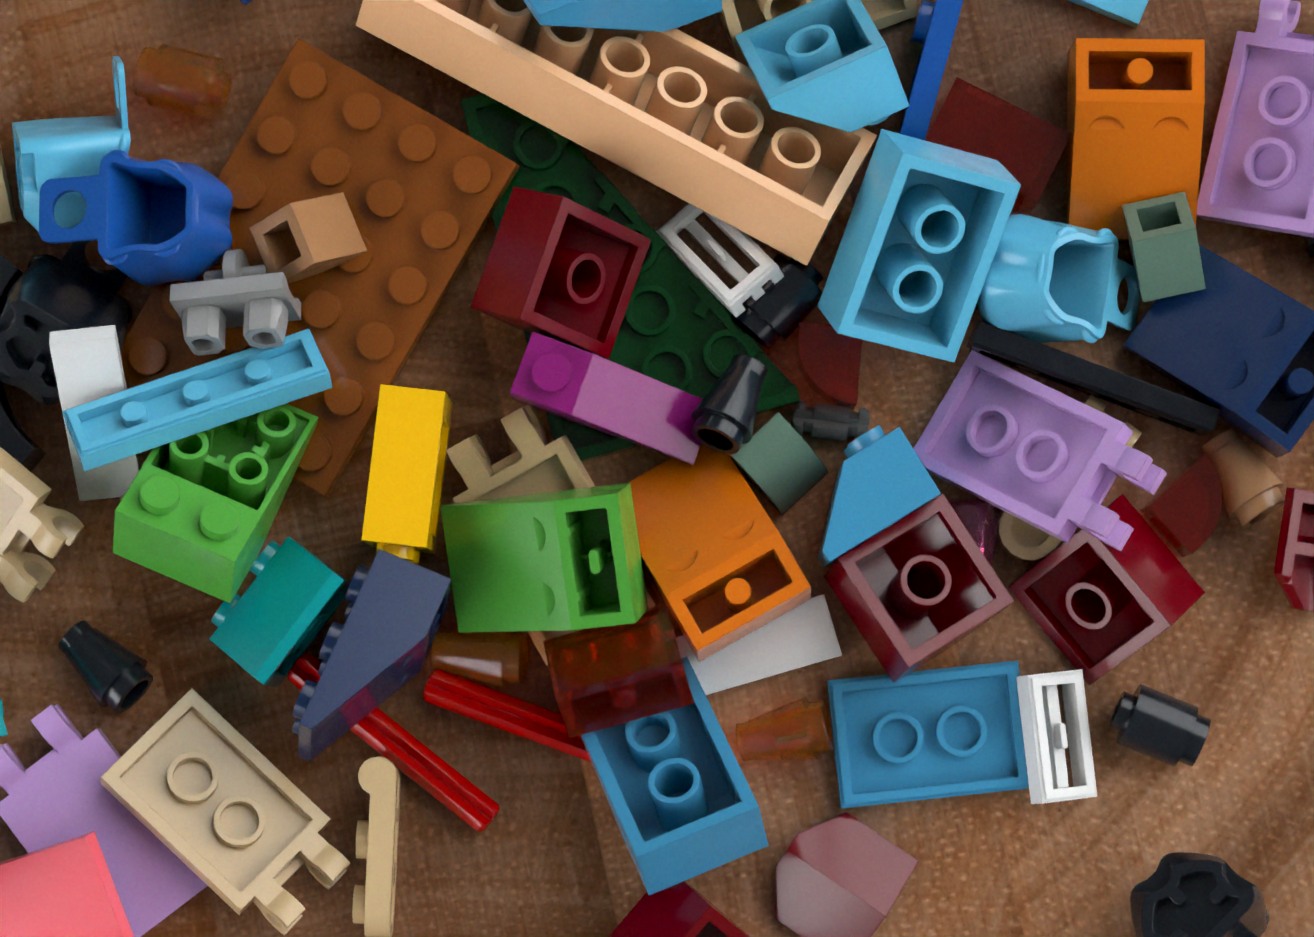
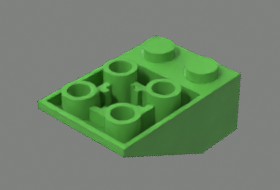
M285 403L153 448L115 510L113 553L231 604L260 553L317 426L319 417Z
M631 483L440 506L459 633L570 631L634 624L648 611Z

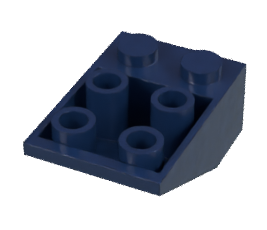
M1199 244L1206 289L1155 300L1122 347L1197 401L1221 409L1219 417L1278 458L1291 452L1314 420V311Z
M378 549L370 568L362 564L358 566L345 597V600L349 601L344 614V618L347 620L344 625L335 621L332 623L319 653V658L323 659L318 671V675L321 676L318 684L310 680L305 682L292 713V716L296 718L292 733L299 735L298 757L308 761L314 759L420 673L446 614L451 584L450 578L381 549Z

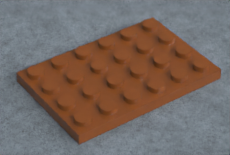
M300 38L296 41L218 179L229 188L233 195V207L230 213V230L233 243L229 250L242 249L246 254L249 266L264 264L250 227L289 203L341 192L346 197L367 248V252L339 266L288 284L292 296L299 298L302 304L301 320L288 321L285 336L308 328L310 329L330 372L333 387L287 403L319 417L317 426L293 478L320 494L329 497L377 414L380 384L394 385L520 166ZM223 257L208 271L222 269ZM204 274L189 282L204 281ZM173 281L154 287L125 337L121 359L125 379L138 386L252 348L253 346H250L243 336V327L226 328L225 349L219 354L201 356L193 354L184 340L182 320L169 302L170 284L188 282Z

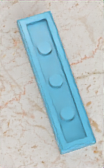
M308 328L285 336L282 347L264 349L252 347L64 410L62 413L85 472L333 387L330 372Z

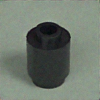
M777 254L773 261L779 266L784 277L776 284L769 280L762 286L765 292L764 295L757 301L750 296L742 303L746 310L737 318L732 314V318L765 348L770 349L778 339L785 342L818 305L822 295L818 285L824 278L810 263L806 266L793 258L787 260Z
M1140 684L1134 694L1122 692L1113 711L1109 727L1119 730L1116 743L1171 766H1176L1178 762L1192 767L1205 743L1211 719L1199 715L1197 706Z

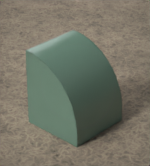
M1185 191L1122 205L1142 302L1206 289L1196 226Z
M779 412L752 436L750 442L743 444L739 451L731 456L740 472L782 516L828 474V470L820 458Z

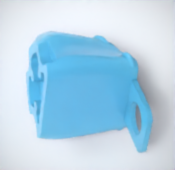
M112 56L115 115L12 122L20 208L23 211V216L38 232L40 188L45 181L57 178L99 175L100 162L107 153L113 150H122L127 154L129 152L131 136L128 128L124 64L119 56ZM68 192L62 195L54 208V217L57 224L62 228H72L78 225L85 216L86 201L79 192Z
M1012 214L1009 216L977 301L979 312L984 323L1039 343L1080 340L1095 343L1098 339L1103 338L1107 323L1122 330L1131 331L1134 328L1140 297L1134 266L1117 258L1119 249L1118 238L1107 228L1096 231L1066 223L1042 220L1029 215ZM1125 278L1128 284V301L1124 311L1121 313L1118 308L1117 294L1122 279Z

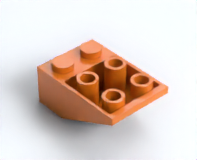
M1075 39L1067 52V224L1096 231L1107 228L1118 238V241H1128L1122 205L1185 191L1196 226L1205 106V39Z
M701 444L694 465L671 458L628 482L631 483L642 564L699 662L811 599L810 584L781 534L729 454L714 451Z

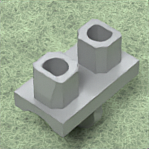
M242 249L225 251L222 269L205 271L204 281L170 284L169 302L182 320L185 342L193 354L197 356L219 354L225 349L226 328L243 327V336L250 346L259 349L282 347L288 321L301 320L302 303L299 298L292 296L285 274L283 272L268 273L265 264L249 266L246 254Z

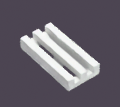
M690 203L656 231L679 260L736 318L746 310L742 303L750 296L757 301L765 294L762 289L765 283L771 280L776 284L784 277L779 266L746 233ZM704 212L757 268L748 274L695 219ZM685 229L738 284L730 290L677 234Z
M1083 670L1016 676L1031 804L1097 797ZM1060 684L1062 685L1066 725L1061 723L1057 685ZM1068 744L1073 787H1069L1065 749L1068 748Z

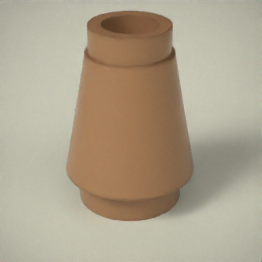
M1229 429L1219 434L1201 448L1207 458L1206 461L1229 518L1236 516L1243 528L1261 521L1284 505L1285 497L1280 490L1284 483L1245 441L1239 438L1234 429Z

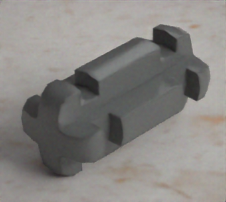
M800 401L796 403L793 409L792 427L801 437L803 432L811 433V438L846 441L847 437H854L856 439L868 432L870 415L867 409L861 407L858 412L850 411V406L815 403L814 407H806V402Z

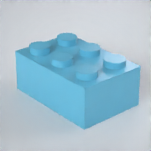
M881 129L819 300L818 308L838 334L954 363L1021 184L998 160Z

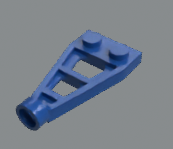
M922 0L919 6L910 41L922 43L907 99L910 106L904 110L899 134L921 140L926 138L963 0H934L933 3Z

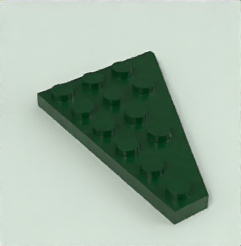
M485 94L460 100L470 137L520 166L492 214L496 233L498 232L513 187L564 196L651 239L611 355L607 360L703 399L728 368L732 357L736 354H744L759 360L768 370L762 385L757 414L793 405L801 401L797 387L784 376L765 355L762 348L736 323L724 306L670 250L667 243L641 218L637 210L610 180L593 165L573 141ZM524 331L528 345L532 333ZM546 412L553 441L567 435L581 462L639 447V445Z

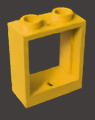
M380 384L361 539L371 547H376V554L378 549H381L414 564H419L420 552L435 554L447 458L446 450L448 449L453 403L445 391Z

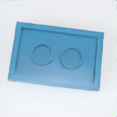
M1018 660L914 671L895 683L892 682L888 674L826 681L840 808L1028 789L1029 783L1016 676H1020Z

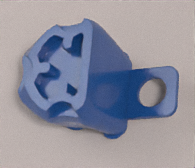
M113 150L102 158L99 175L49 179L42 184L39 200V235L43 241L50 244L98 240V251L107 264L115 266L125 275L145 286L154 287L173 281L189 282L199 278L205 271L212 268L224 256L225 251L231 248L233 237L230 230V213L233 207V195L223 182L196 164L174 162L169 159H159L155 162L129 157L122 150ZM79 192L86 201V213L83 220L72 228L60 227L54 217L56 202L65 193Z

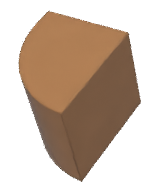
M343 192L289 203L250 227L267 272H283L288 284L332 269L367 252Z

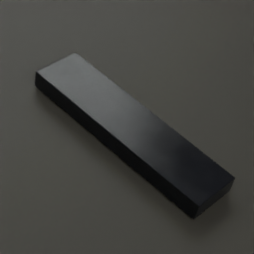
M978 321L974 326L967 344L970 352L971 350L976 351L997 362L1084 394H1092L1103 401L1198 436L1205 435L1214 430L1221 409Z

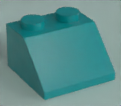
M289 536L281 546L273 540L265 547L250 569L257 576L242 597L236 593L231 604L224 601L211 619V622L218 628L210 637V640L260 683L275 687L279 686L292 665L305 652L344 601L351 583Z

